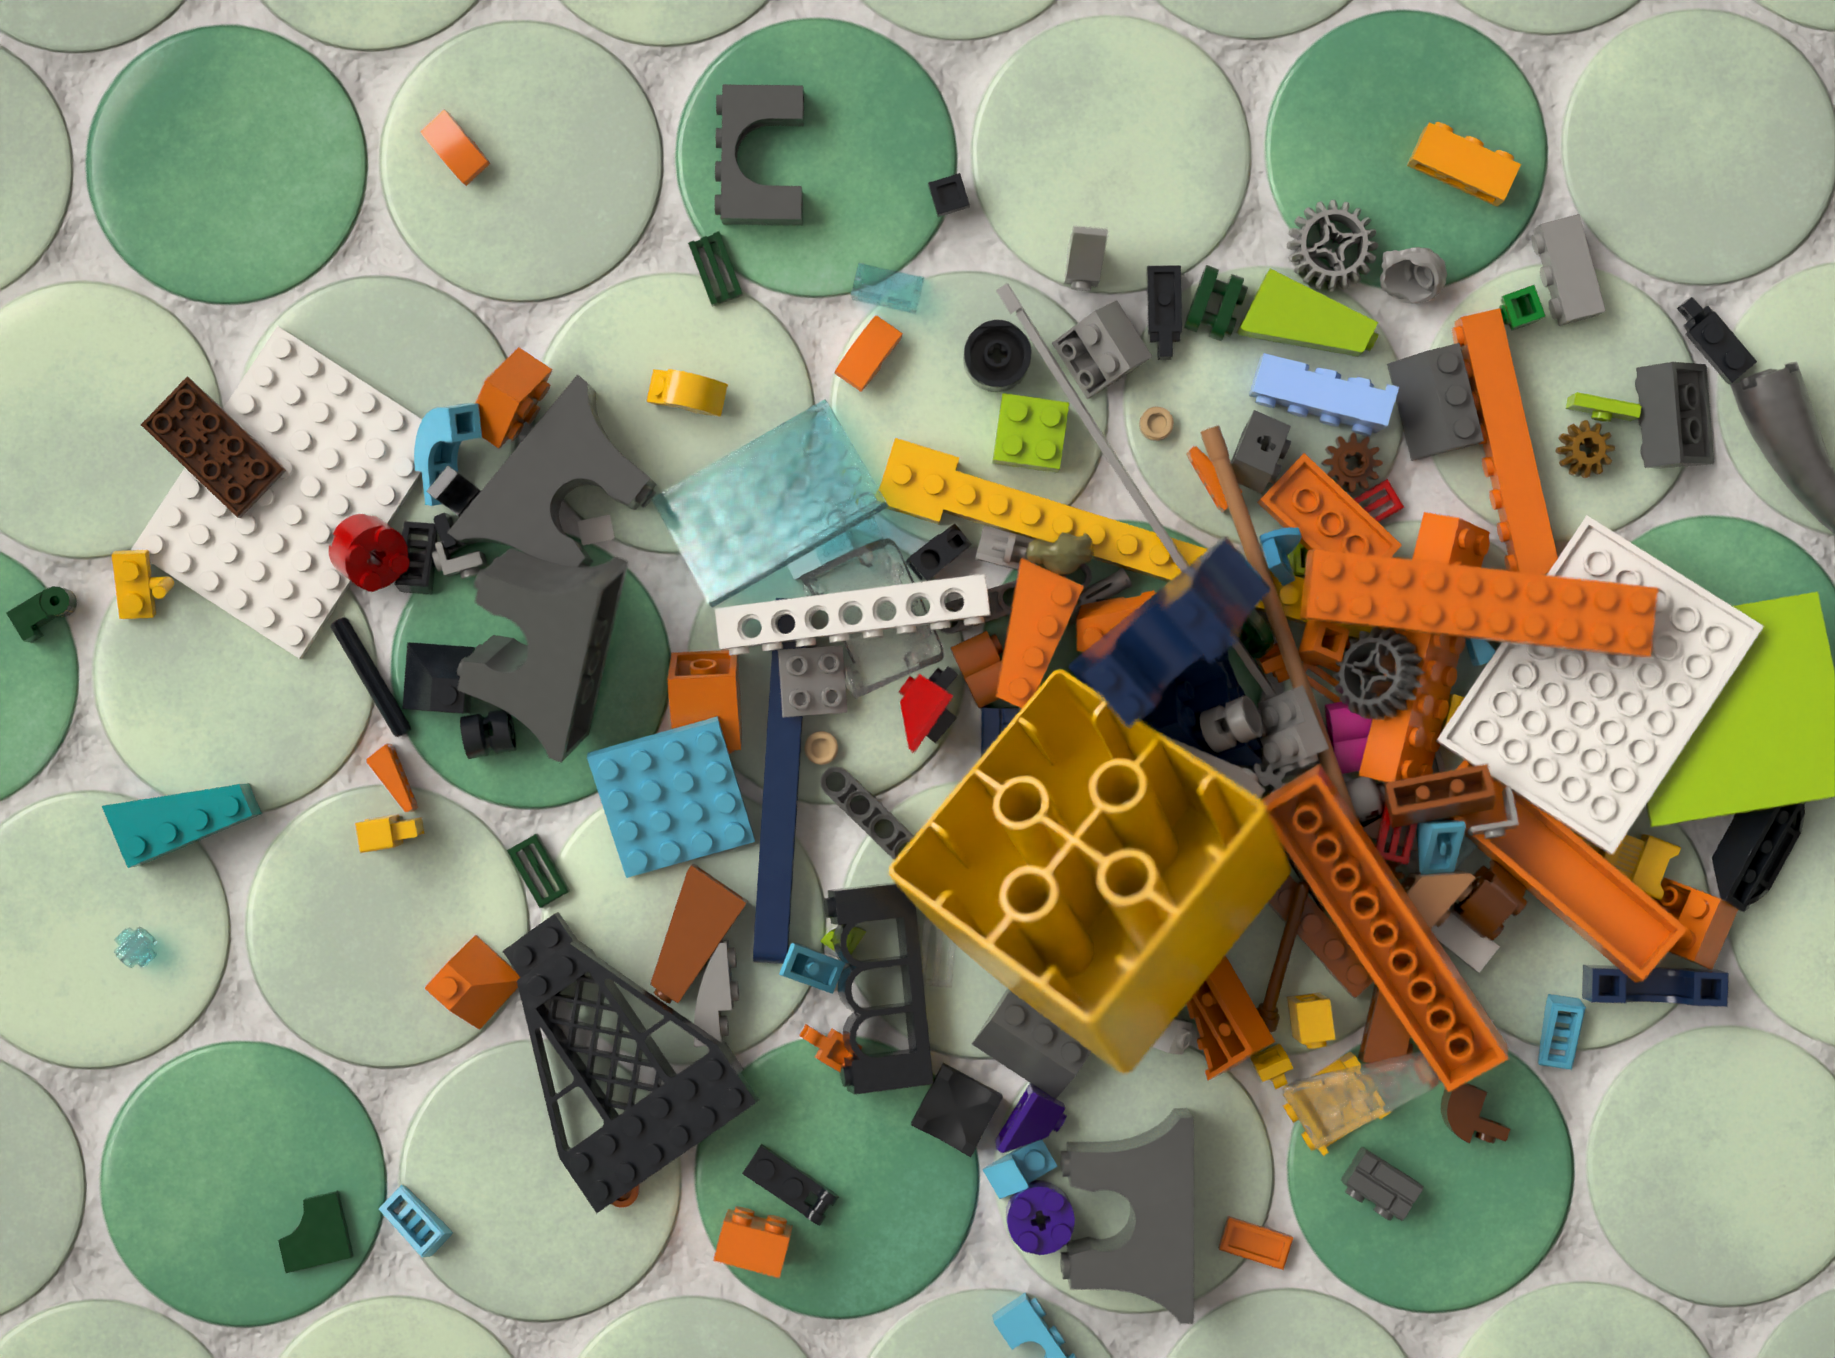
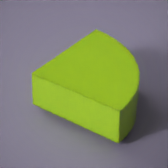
M854 926L847 936V947L850 954L853 953L865 935L866 931L864 929ZM836 928L829 931L820 940L821 943L835 951L833 936Z

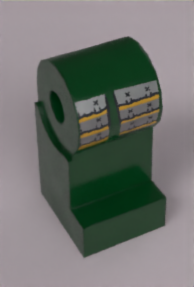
M52 586L9 610L6 614L22 640L33 643L43 637L39 629L41 626L56 617L71 615L77 606V599L72 591Z

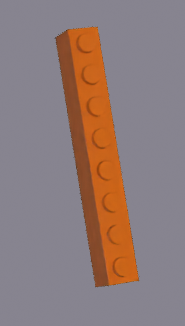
M1501 309L1460 317L1454 322L1455 327L1452 328V337L1454 344L1460 343L1484 439L1483 442L1479 443V445L1483 444L1485 457L1482 458V467L1485 476L1490 477L1493 490L1489 491L1492 508L1494 510L1498 509L1500 523H1497V532L1501 542H1505L1508 555L1504 557L1506 570L1542 575L1548 574L1557 561L1558 556Z

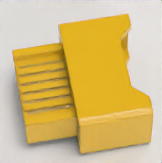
M399 814L365 819V821L355 823L360 853L394 848L403 844V839L425 834L422 817L400 821Z
M1626 834L1615 868L1649 897L1661 900L1664 895L1660 884L1670 858L1679 855L1681 847L1647 834H1642L1640 839Z

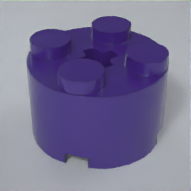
M1034 1180L1029 1183V1188L1013 1194L1006 1207V1221L1009 1234L1024 1252L1046 1255L1056 1252L1070 1241L1075 1225L1074 1212L1068 1196L1056 1185L1044 1180ZM1042 1211L1043 1215L1047 1216L1044 1218V1223L1038 1224L1037 1220H1032L1036 1218L1035 1212Z

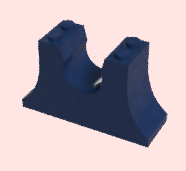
M1225 536L1073 660L1068 667L1081 682L1095 690L1129 728L1157 705L1162 697L1161 693L1167 685L1190 664L1202 656L1210 663L1238 640L1243 622L1255 606L1270 592L1271 587Z

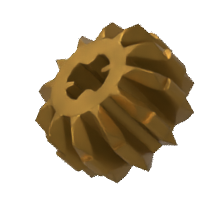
M1587 420L1582 421L1579 428L1575 424L1569 425L1567 427L1569 435L1563 433L1558 437L1566 445L1556 448V453L1565 454L1566 458L1559 462V465L1565 466L1570 463L1569 474L1575 475L1580 470L1582 478L1590 477L1591 470L1596 475L1603 472L1602 464L1609 465L1612 463V459L1605 454L1615 450L1614 445H1606L1605 440L1610 439L1612 435L1610 432L1600 435L1602 425L1597 423L1590 428ZM1584 444L1585 447H1590L1591 453L1586 455L1584 451H1580L1579 446Z

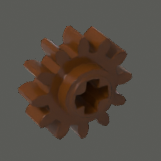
M1356 433L1349 435L1347 443L1341 436L1335 438L1338 448L1327 446L1325 451L1331 455V458L1321 462L1323 466L1331 467V471L1327 475L1330 478L1336 477V483L1340 487L1344 483L1347 484L1348 493L1355 491L1356 483L1363 490L1369 488L1366 478L1377 480L1379 475L1373 471V468L1383 464L1381 460L1373 459V455L1380 450L1379 447L1369 449L1367 447L1370 441L1368 436L1362 439L1360 443L1357 442ZM1355 456L1358 459L1356 464L1359 465V468L1356 467L1349 470L1346 467L1348 462L1345 461V458L1349 459Z

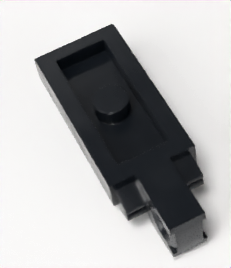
M1181 265L1147 266V324L1149 341L1157 342L1158 360H1171V357H1173V342H1180V334L1182 333Z
M1691 297L1677 308L1688 321L1683 325L1687 331L1685 335L1728 385L1757 363L1756 359L1709 306L1702 308Z

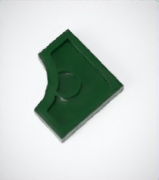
M339 1191L305 1198L303 1200L304 1214L299 1226L292 1234L278 1240L285 1273L352 1258L354 1255Z

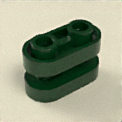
M1206 265L1186 317L1184 328L1197 332L1200 323L1211 327L1209 337L1222 341L1224 335L1227 337L1232 335L1237 318L1232 317L1236 304L1242 305L1248 287L1243 285L1244 278L1234 274L1230 275L1227 283L1217 280L1219 269ZM1212 292L1222 295L1216 314L1205 311Z

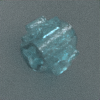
M140 926L135 931L130 927L128 929L125 928L114 939L119 944L114 950L115 955L130 968H133L136 964L140 967L147 966L157 956L152 950L157 945V941L147 930Z

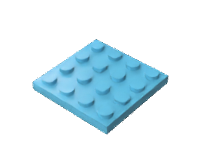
M718 716L587 753L588 763L626 878L755 842V836Z

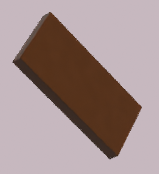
M188 376L141 424L149 434L237 518H241L286 471L274 457Z

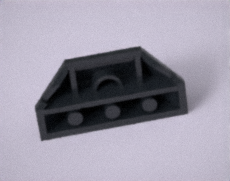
M1807 802L1736 813L1712 856L1721 899L1736 909L1745 912L1751 904L1757 902L1770 891L1802 832L1805 804Z

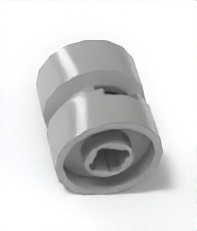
M1246 695L1227 702L1226 707L1218 705L1200 714V725L1204 738L1209 747L1217 753L1236 746L1237 740L1245 743L1259 738L1263 733L1262 720L1254 702Z

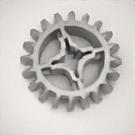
M1336 200L1329 202L1328 210L1322 201L1316 204V212L1307 207L1304 210L1306 219L1298 216L1294 221L1300 229L1291 228L1288 235L1296 240L1289 241L1286 244V248L1297 250V252L1291 254L1288 260L1289 262H1300L1294 269L1296 274L1301 273L1303 270L1308 273L1303 279L1304 283L1307 284L1313 277L1317 279L1315 283L1316 289H1320L1324 281H1327L1328 291H1334L1336 281H1338L1342 290H1345L1349 287L1348 278L1354 284L1359 283L1361 280L1359 273L1367 275L1370 271L1366 263H1374L1376 260V256L1368 252L1378 248L1377 242L1368 241V239L1376 235V230H1365L1364 227L1371 222L1370 218L1366 217L1360 221L1357 218L1361 213L1360 208H1356L1352 214L1349 213V202H1344L1340 210L1337 209ZM1330 220L1346 225L1352 232L1345 234L1339 232ZM1320 223V242L1307 248L1306 239L1309 229L1315 224ZM1329 239H1333V242L1336 241L1338 244L1343 243L1336 249L1335 253L1331 252L1332 248L1330 250H1327L1326 247L1322 248ZM1353 244H1358V253L1354 264L1345 269L1343 264L1345 261L1344 250L1350 248ZM1324 258L1328 261L1330 268H1334V271L1319 267L1312 259Z

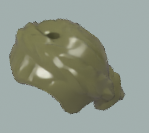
M1062 533L1055 543L1034 539L1028 545L1027 559L1034 564H1042L1049 571L1058 575L1071 574L1081 564L1091 561L1094 553L1092 550V540L1087 533H1083L1081 537Z

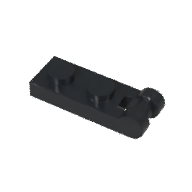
M762 1144L742 1172L744 1176L819 1226L826 1218L824 1213L830 1205L834 1206L839 1198L832 1190ZM810 1192L819 1197L813 1206L805 1201Z

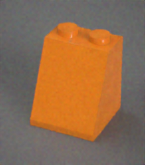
M729 650L671 653L667 678L671 729L718 716L729 753L741 750L742 719L739 655L729 656Z

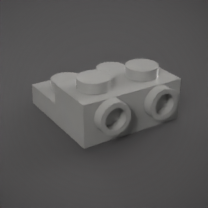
M1303 685L1257 703L1261 711V719L1270 735L1260 738L1263 746L1264 756L1269 761L1272 770L1280 767L1283 774L1298 767L1306 766L1319 760L1317 753L1329 749Z

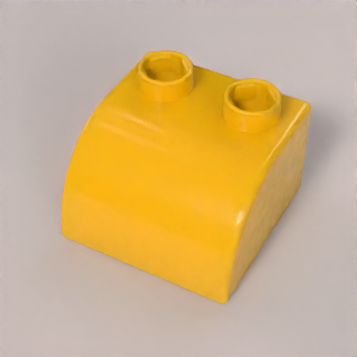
M1056 670L1046 679L889 868L890 877L906 896L961 950L1015 995L1123 1074L1133 1071L1291 873L1288 858L1266 807L1261 800L1140 720L1128 728L1095 690L1064 670Z

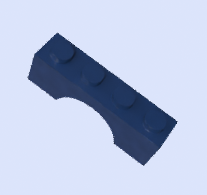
M1583 965L1582 998L1590 1002L1602 1003L1666 1002L1692 1006L1728 1007L1729 973L1717 969L1654 967L1643 981L1635 983L1616 966Z

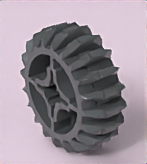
M1372 628L1371 632L1360 631L1359 639L1349 638L1350 649L1345 648L1343 660L1336 663L1340 667V672L1333 674L1334 678L1340 681L1334 688L1338 693L1342 694L1339 700L1343 704L1349 705L1348 709L1352 713L1359 714L1366 719L1384 720L1385 716L1396 717L1397 709L1402 711L1408 710L1406 700L1416 699L1412 693L1414 687H1423L1420 682L1416 681L1417 676L1424 673L1421 668L1416 667L1423 660L1420 655L1415 654L1417 647L1413 643L1408 642V638L1405 635L1397 634L1396 631L1391 629ZM1371 671L1377 672V673H1378V672H1381V673L1386 674V676H1385V677H1384V676H1380V675L1376 676V675L1370 674V672H1371Z

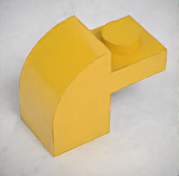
M653 369L646 402L661 406L677 407L696 414L721 417L728 384L689 372L672 369L667 371Z

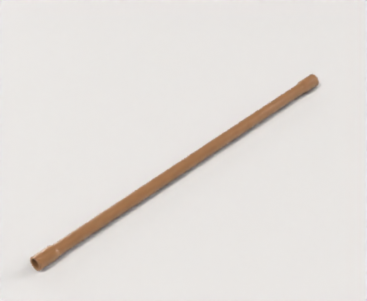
M1220 426L1201 431L1200 434L1209 459L1214 465L1246 558L1271 587L1270 592L1262 599L1291 684L1293 689L1303 685L1329 749L1317 753L1320 765L1358 820L1232 468L1229 451Z

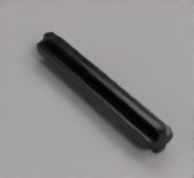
M346 617L334 621L331 624L333 633L395 737H401L411 730L409 722L351 623Z

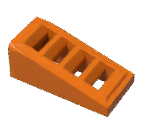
M1193 446L1186 453L1188 459L1218 510L1222 513L1228 508L1214 465L1197 446Z
M385 744L368 757L366 762L401 808L407 813L414 812L418 808L417 802L395 747L392 744Z

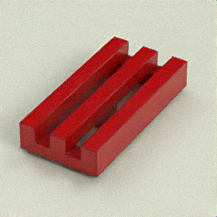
M1388 479L1354 498L1359 504L1385 489L1387 495L1363 508L1370 513L1391 500L1394 506L1374 517L1378 523L1404 508Z
M1386 803L1375 847L1383 859L1408 865L1418 823L1408 825L1401 856L1396 855L1402 826L1393 828L1388 853H1385L1384 848L1390 826Z

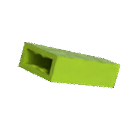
M1271 268L1265 274L1236 332L1245 337L1359 357L1364 350L1370 352L1379 336L1378 333L1374 332L1378 324L1377 321Z

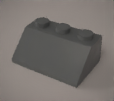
M1460 343L1424 351L1387 364L1392 385L1399 387L1396 402L1411 461L1474 446L1484 441Z
M1667 362L1637 367L1635 388L1638 393L1639 404L1642 406L1638 423L1642 434L1640 453L1644 460V468H1671L1714 464L1706 364Z
M1008 988L971 1043L1055 1099L1077 1075L1091 1053L1089 1049Z

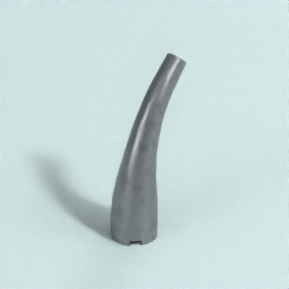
M1787 363L1785 368L1780 370H1772L1770 368L1740 379L1739 383H1732L1730 386L1738 409L1753 439L1769 464L1804 507L1835 534V471L1824 445L1798 363Z

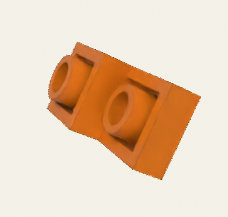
M445 109L420 131L444 163L466 186L491 164L476 143L464 133L452 115Z
M875 315L843 357L834 374L862 392L879 372L882 362L901 341L903 333Z

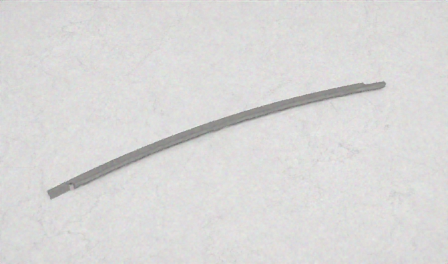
M1006 283L996 290L1010 314L1016 311V316L1029 338L1041 354L1102 453L1182 572L1189 564L1089 414L1010 285ZM1238 638L1232 646L1266 693L1263 698L1267 700L1277 696L1271 683Z

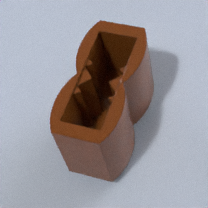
M984 631L950 647L978 708L1000 699L995 697L1001 666V659L998 654L1003 653V648L996 634L989 636L988 632Z

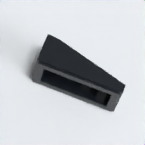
M404 521L402 536L407 544L409 561L424 563V568L409 567L405 573L401 574L395 581V586L400 592L432 594L435 573L432 553L436 551L435 543H437L438 534L435 523ZM411 534L426 535L428 540H411ZM410 548L426 549V554L410 553ZM408 576L422 577V580L408 579Z

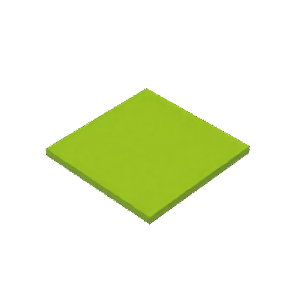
M1818 592L1732 606L1764 627L1646 803L1650 828L1835 797V671Z

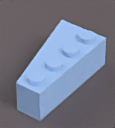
M1266 353L1260 357L1249 396L1256 398L1255 403L1270 408H1275V404L1288 407V413L1299 417H1307L1308 413L1320 417L1321 423L1334 427H1339L1340 423L1353 426L1352 432L1364 436H1371L1372 432L1378 433L1388 426L1399 387L1387 384L1386 390L1374 388V384L1371 383L1370 379L1357 376V378L1349 377L1346 381L1342 380V375L1334 370L1316 368L1315 372L1308 371L1309 365L1306 363Z

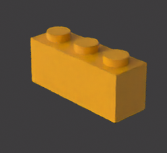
M1429 122L1423 129L1407 166L1496 207L1504 202L1521 166L1520 163L1514 161V156L1502 150L1491 151L1483 147L1484 143L1477 138L1471 136L1463 138L1453 133V128L1444 123L1435 122V124Z

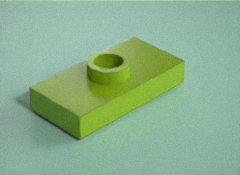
M1576 392L1567 398L1565 409L1590 413L1593 420L1611 422L1612 418L1626 421L1640 418L1642 406L1640 404Z

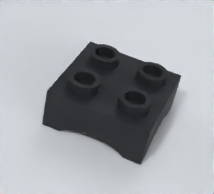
M943 1063L911 1121V1125L972 1157L1003 1096L994 1089Z

